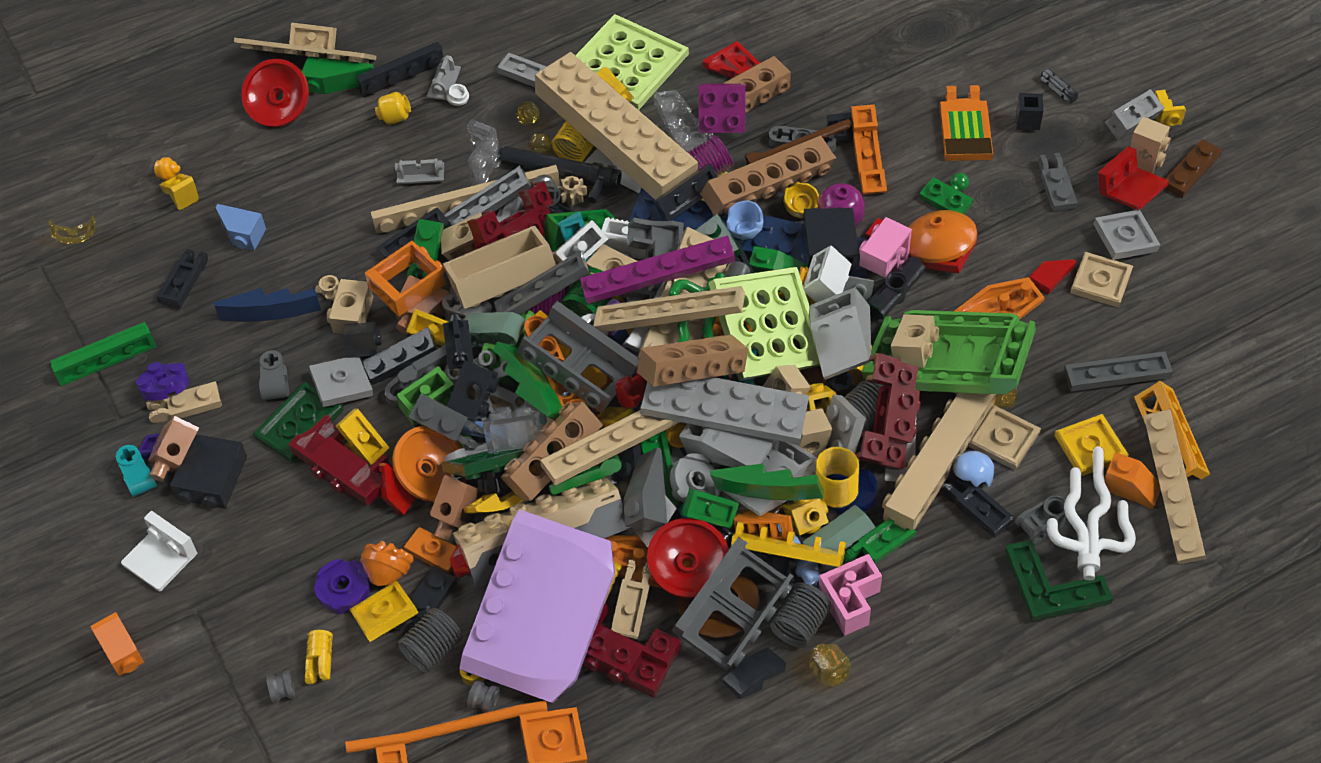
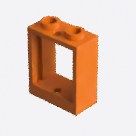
M410 241L365 272L368 288L398 317L446 284L443 265L438 260L434 261L423 246L419 247L413 241ZM413 263L417 264L427 276L400 294L388 280Z

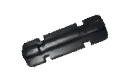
M1051 69L1043 71L1040 79L1045 84L1049 83L1048 86L1063 97L1064 100L1072 104L1078 99V92L1070 88L1071 86L1058 75L1054 76L1055 73Z

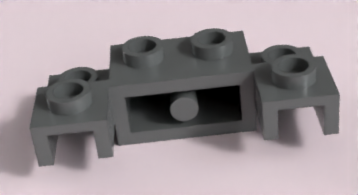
M633 218L628 223L627 246L645 249L646 259L678 249L683 235L684 223ZM663 282L645 287V289L627 292L626 303L654 299Z

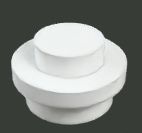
M453 84L446 92V99L452 105L461 106L467 103L469 93L465 86Z

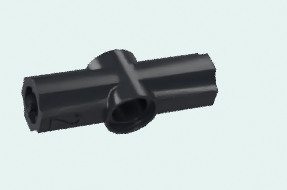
M914 256L912 258L908 257L895 272L886 276L885 284L867 302L870 306V317L875 320H883L897 304H901L905 300L906 293L925 273L926 267L920 259Z

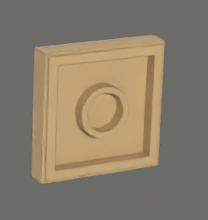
M1085 252L1070 293L1119 308L1133 266Z
M994 405L970 440L968 447L982 452L989 458L1016 470L1038 437L1041 428Z

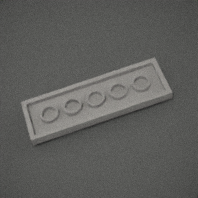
M714 377L655 387L647 382L640 414L800 445L809 395Z

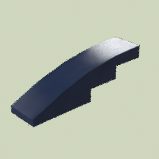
M262 288L213 302L220 321H269L296 317L321 310L315 288L290 295L288 288L264 295Z

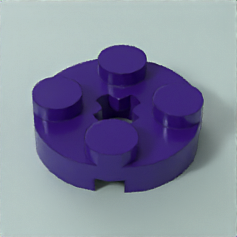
M160 362L151 363L147 366V371L136 380V385L142 398L150 401L167 399V394L174 391L177 395L184 391L189 384V378L183 363L163 365Z
M343 559L333 560L324 565L316 576L317 581L314 584V590L317 599L322 606L332 610L335 614H343L349 611L350 608L364 601L371 593L370 580L363 565L357 561L343 562ZM338 582H349L345 589H337Z

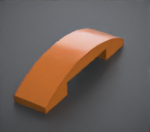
M875 104L851 106L854 149L863 195L887 193L885 172L882 169L877 134L878 123Z

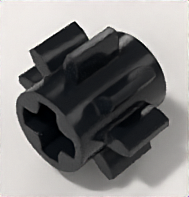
M489 470L482 472L483 477L477 480L479 493L486 492V495L497 494L498 497L506 495V488L510 487L500 478L503 472L489 473Z

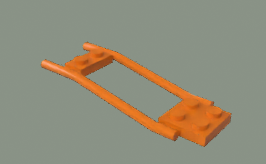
M546 701L506 707L404 733L345 742L346 753L376 749L377 763H408L405 744L519 716L527 763H587L577 707L547 711Z

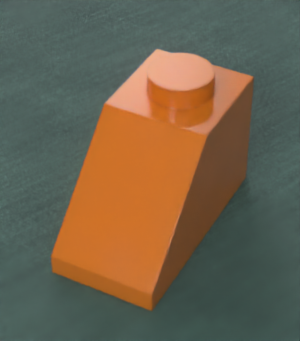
M1115 452L1104 479L1109 492L1153 509L1161 491L1159 481L1141 461Z
M116 612L90 626L119 677L134 671L139 665L144 663L143 658Z

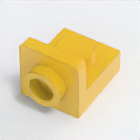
M1157 90L1155 96L1164 109L1155 118L1156 121L1166 126L1181 125L1186 112L1185 106L1173 107L1172 100L1168 99L1166 91Z

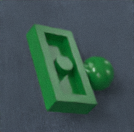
M964 173L954 174L950 180L951 186L933 177L919 193V199L939 210H951L965 215L973 205V198L962 193L969 186V178Z

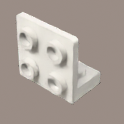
M150 511L144 517L148 526V535L121 561V564L157 591H162L198 553L189 536L153 511Z

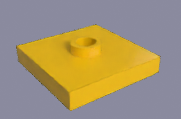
M1103 414L1055 431V438L1073 467L1080 469L1081 476L1093 472V449L1097 446L1101 447L1104 452V468L1110 466L1115 452L1125 456L1129 455Z
M398 581L349 609L369 642L418 614L415 605Z

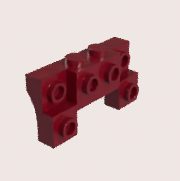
M545 181L535 182L530 189L519 191L526 210H520L501 222H498L494 210L484 211L481 213V217L468 220L467 223L474 239L475 250L532 226H535L544 237L543 225L546 214H551L548 206L553 204Z
M876 353L869 357V361L874 362L873 374L867 375L866 381L884 386L879 387L873 432L862 431L860 436L863 439L861 452L855 453L859 460L871 462L887 469L902 470L904 468L907 443H912L916 434V415L920 408V391L915 390L918 367L900 362L901 359Z
M326 414L310 430L297 435L289 443L290 450L294 455L311 466L310 472L315 478L327 481L330 487L338 494L342 492L349 498L354 496L368 506L381 493V487H383L382 471H379V465L387 463L394 470L393 465L389 463L388 457L383 454L369 468L368 462L340 444L346 438L332 424L330 416Z
M604 604L583 665L591 671L598 670L606 674L615 683L623 682L655 698L671 664L681 649V640L656 628L645 646L601 625L608 614L607 605Z

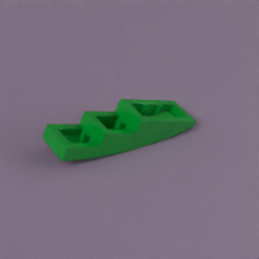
M497 342L493 351L508 362L504 372L520 383L515 393L547 417L557 419L560 416L559 410L563 406L546 377L535 365L524 360L517 353L518 349L515 346Z
M763 463L710 471V476L718 490L740 496L766 500L794 501L824 498L823 487L818 475L794 478L790 469L767 472Z

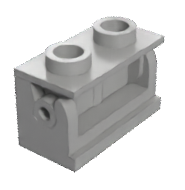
M1150 89L1112 112L1113 116L1105 121V124L1119 141L1135 131L1142 117L1154 120L1164 107Z

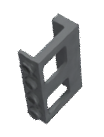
M558 301L552 306L548 317L529 338L523 337L517 351L524 360L535 365L548 377L559 382L569 392L574 393L590 407L597 409L601 413L617 396L615 382L626 376H629L630 379L633 378L636 373L635 371L638 369L639 362L638 357ZM551 336L571 350V354L564 362L539 346L545 337ZM588 366L596 367L613 380V384L606 392L581 376V373Z
M740 537L736 539L671 630L725 671L731 665L735 667L739 665L746 654L742 651L747 642L751 645L755 642L761 633V630L758 629L760 623L763 620L768 622L777 610L773 606L778 598L784 600L792 588L788 583L793 575L789 574L786 578L747 550L745 548L747 542ZM745 567L751 568L775 586V592L760 611L753 609L730 591L731 585ZM713 611L720 612L744 630L743 638L731 655H724L699 636V630Z

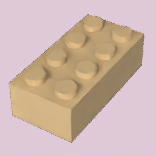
M535 226L443 263L451 287L464 309L476 307L492 297H500L505 292L522 286L556 265L549 244Z

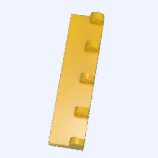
M742 522L737 523L736 533L732 536L731 546L740 537L747 542L745 548L748 550L840 567L843 563L846 542L840 541L838 551L820 548L821 537L815 538L814 546L794 543L795 532L790 531L787 541L767 538L768 527L763 526L760 536L743 533L744 523Z

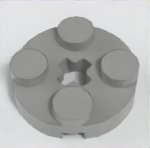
M691 453L673 463L670 472L672 496L676 501L685 503L689 488L719 496L721 490L716 488L710 476V471L714 470V468L709 464L712 462L709 458L701 454ZM693 475L696 476V480L700 481V484L697 486L692 481Z

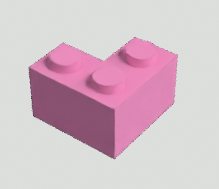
M885 217L880 225L877 224L873 228L869 240L863 241L859 248V265L885 278L889 273L895 272L909 257L912 229Z
M869 554L819 575L818 589L828 597L831 603L830 612L844 636L869 625L871 608L865 598L879 593L881 589L882 575Z

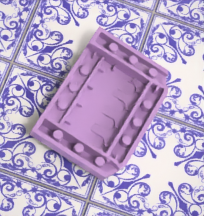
M519 509L512 520L462 653L460 669L554 703L578 678L614 579L615 566L613 563L612 542Z

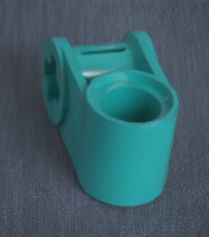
M125 445L119 448L116 452V460L132 497L157 487L155 480L149 476L151 471L148 465L146 466L137 447Z

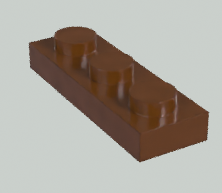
M1201 139L1166 177L1168 186L1165 189L1183 198L1219 159L1222 149Z

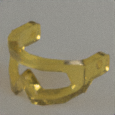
M90 216V222L75 226L73 230L66 226L55 225L53 219L49 220L50 234L53 238L63 243L75 244L84 242L95 232V218ZM88 228L86 234L74 237L79 230ZM57 230L66 231L74 238L61 236Z

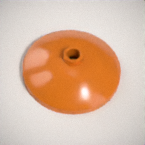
M951 210L927 213L916 219L908 227L912 229L909 255L927 263H941L954 260L967 253L977 239V229L973 220L962 213Z
M427 426L415 427L407 431L398 440L394 448L393 468L400 484L410 494L424 501L435 502L444 475L452 477L449 473H443V458L456 450L463 449V446L458 440L454 441ZM421 467H425L427 469V473H425L421 469Z

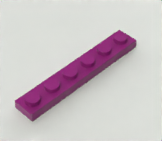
M727 235L580 278L586 302L589 304L735 262L736 260L729 236Z

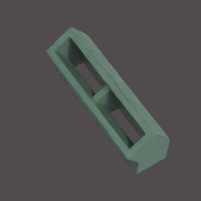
M854 505L804 540L802 544L814 546L815 538L821 537L820 548L838 551L839 543L842 541L846 542V550L872 531L875 526L868 516ZM818 563V568L822 567L824 564Z

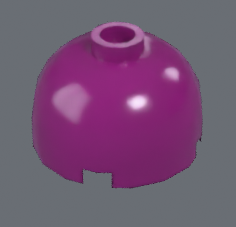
M845 183L833 184L820 195L818 208H853L855 227H857V223L863 221L865 202L862 194L854 186Z

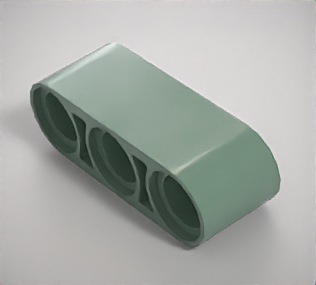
M514 312L469 313L464 318L469 323L472 347H483L485 342L494 345L497 342L515 346L525 325V319Z

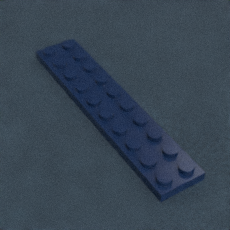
M643 188L639 192L629 222L633 218L663 221L653 203L655 199ZM700 200L671 221L684 223V232L687 227L696 230L715 215L707 203ZM725 213L719 215L726 224L728 215H725ZM763 215V228L756 237L746 240L734 237L735 240H739L746 257L751 258L753 248L757 246L779 250L806 264L802 224ZM857 237L858 249L863 241H868V239ZM859 254L857 269L850 270L848 275L867 279L869 270L859 265Z

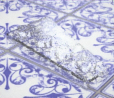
M677 90L654 93L653 100L669 137L686 152H690V149L693 150V147L697 148L696 146H700V143L703 144V141L707 142V139L710 140L713 134L699 132V117L696 118L691 113V107Z

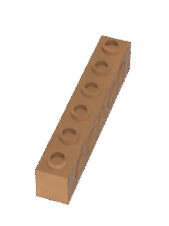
M818 136L707 181L700 194L714 215H722L724 213L728 215V209L737 202L747 200L756 202L760 198L767 199L779 190L785 191L787 187H791L796 182L806 183L813 176L825 175L831 170L830 166L836 157L822 136Z

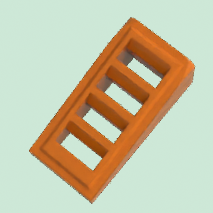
M743 509L734 518L735 533L738 522L744 523L743 533L760 536L762 526L768 527L769 524L770 531L768 530L767 538L787 541L789 531L793 532L790 515L767 512L759 516L751 510ZM777 524L781 525L782 532H778Z

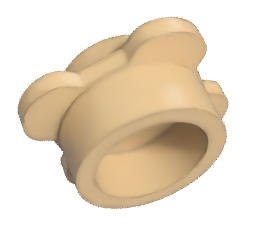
M333 275L324 276L320 279L319 285L315 287V291L317 294L324 295L326 300H333L334 290L338 289L340 282Z

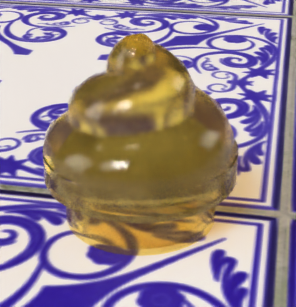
M528 101L521 103L516 111L518 120L523 124L535 123L539 118L538 106Z
M533 134L528 145L529 149L533 152L547 154L551 149L552 143L548 135Z

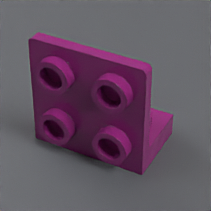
M745 83L699 84L700 133L745 132Z

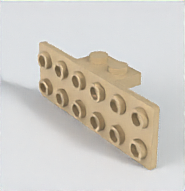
M291 23L289 44L234 38V42L241 43V48L320 58H326L327 54L328 59L369 63V59L376 60L375 55L335 50L337 28Z

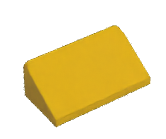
M415 308L406 332L414 335L428 327L434 334L436 344L443 347L445 346L443 323L448 321Z

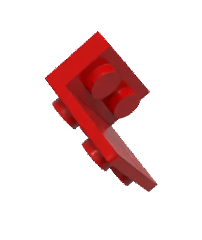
M1130 146L1126 147L1098 172L1100 195L1136 210H1141L1168 186L1167 179L1138 168L1136 149Z

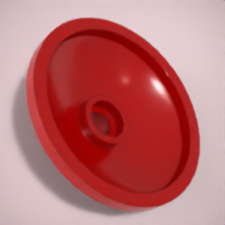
M270 59L256 65L246 76L241 92L242 103L248 115L259 124L268 127H281L293 122L301 115L308 101L309 87L305 75L293 63L282 59ZM283 94V98L278 100V96Z
M695 518L676 519L663 525L652 537L647 552L648 569L653 580L665 592L679 598L693 599L729 551L723 535L711 524ZM690 561L692 566L689 568L684 567L682 562Z

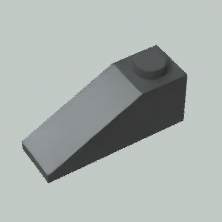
M655 448L638 457L623 500L626 527L649 533L667 524L662 452L660 448Z

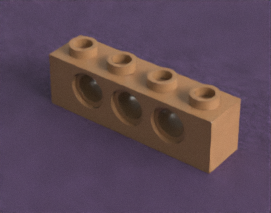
M773 56L723 84L745 83V113H747L754 107L789 89L791 72Z
M732 334L640 348L637 372L653 387L745 372L748 348Z
M583 401L565 404L559 410L560 416L555 421L548 422L541 429L542 434L537 440L533 439L523 448L524 453L518 459L511 460L505 466L506 472L500 478L521 501H532L551 481L541 467V459L549 456L547 452V445L549 443L553 445V453L596 433L603 426ZM567 424H569L571 427V434L569 437L565 433V427ZM531 461H533L536 466V470L533 475L529 471V464Z

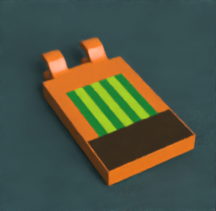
M970 85L968 98L956 99V86H946L947 94H945V101L940 102L945 161L992 160L993 158L987 101H980L979 85Z

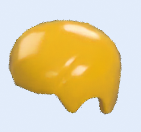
M796 182L791 187L785 189L783 203L790 215L801 219L803 218L804 209L818 208L820 196L817 189L810 184Z

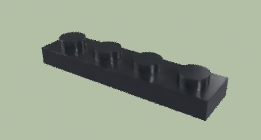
M437 41L356 76L360 93L363 97L369 96L438 66L444 57L442 46Z

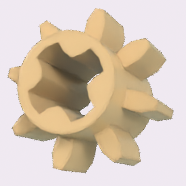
M574 176L562 179V186L558 187L561 191V202H566L572 206L584 202L583 195H587V186L583 185V179H578Z

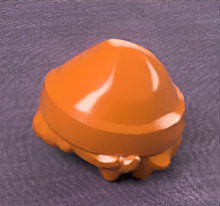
M380 541L377 545L367 544L364 546L360 562L373 585L386 586L408 573L413 562V555L402 548H395L393 543H389L386 546L384 541Z

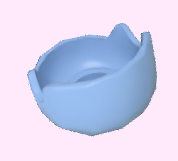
M748 200L740 201L728 209L726 225L733 237L742 240L756 237L762 230L764 223L763 214L757 203Z
M970 451L961 454L955 460L953 471L958 478L971 481L975 487L982 482H985L986 486L989 487L993 481L994 464L984 453Z

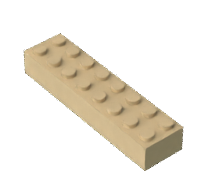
M569 52L535 74V94L655 200L698 170L697 160L572 52Z

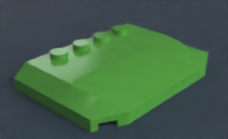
M924 310L904 312L905 315L934 316L935 326L939 328V338L933 344L932 357L927 359L924 368H918L915 390L1005 395L1017 388L1036 332L1034 321L1030 320L1029 324L1020 321L1019 316L1013 313ZM891 316L885 317L871 349V355L880 353L892 357L891 344L902 318L892 320ZM873 361L865 364L862 371L863 379L867 378V375L873 374Z

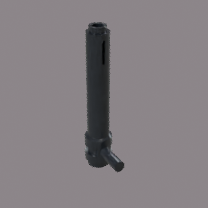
M508 146L500 147L497 154V160L501 161L504 165L520 166L523 169L533 171L556 165L559 176L582 178L583 181L593 186L587 198L588 202L592 204L596 203L603 188H618L622 179V170L611 165L605 167L602 163L593 162L590 164Z

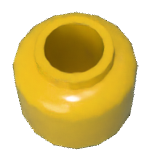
M393 92L378 99V107H375V112L379 120H383L388 125H393L408 118L411 106L406 95Z

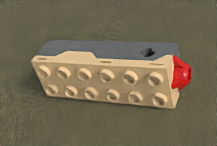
M603 477L602 479L554 495H540L534 502L529 504H517L512 506L510 511L503 514H491L485 517L482 522L477 524L468 523L458 529L459 531L453 532L457 546L449 561L456 577L462 578L468 575L476 588L489 584L512 520L519 509L603 539L627 530L630 527L625 526L624 507L618 489L606 477Z

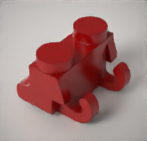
M637 370L635 371L637 374L635 377L630 379L629 376H626L615 382L618 401L624 408L636 407L639 405V402L643 401L647 381Z

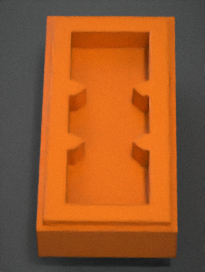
M418 527L405 544L404 550L447 574L452 572L453 569L449 558L456 546Z

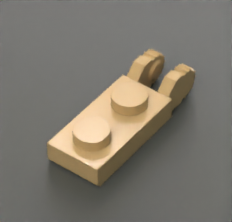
M216 381L186 389L177 395L176 393L168 394V398L164 400H147L146 402L148 410H153L149 414V419L153 423L168 421L174 416L181 419L222 406Z
M629 560L625 579H622L611 630L629 639L638 640L650 586L648 584L650 572L646 563L642 572V583L631 581L636 565L635 561Z

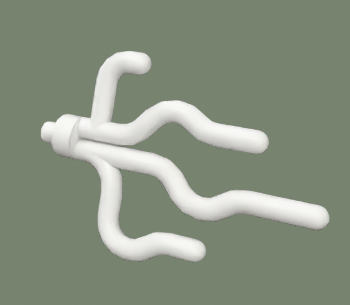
M1098 446L1093 449V481L1100 497V504L1094 507L1088 514L1087 527L1075 511V505L1081 495V471L1076 467L1070 470V493L1065 499L1064 511L1069 523L1077 532L1078 541L1061 536L1058 532V522L1055 518L1047 520V534L1050 540L1061 548L1078 552V570L1083 572V579L1088 581L1094 580L1095 572L1100 570L1099 554L1101 550L1106 549L1125 553L1133 548L1136 540L1134 529L1128 517V503L1125 500H1121L1117 504L1118 523L1124 534V542L1104 538L1099 539L1098 521L1109 510L1111 496L1104 481V452Z

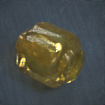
M823 643L816 646L812 650V656L808 664L821 684L833 687L847 680L851 668L849 659L836 644L826 645Z

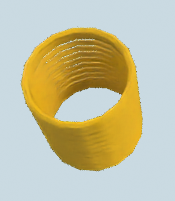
M567 121L552 140V148L559 157L581 162L584 161L594 146ZM566 151L570 152L571 154H574V155H577V156H581V157H576V156L570 155V154L567 153Z
M843 447L825 449L818 455L816 460V475H818L824 493V498L822 499L826 505L831 507L849 505L858 494L859 460L852 451ZM831 474H842L847 476L848 478L844 480H832L826 478V476H829Z

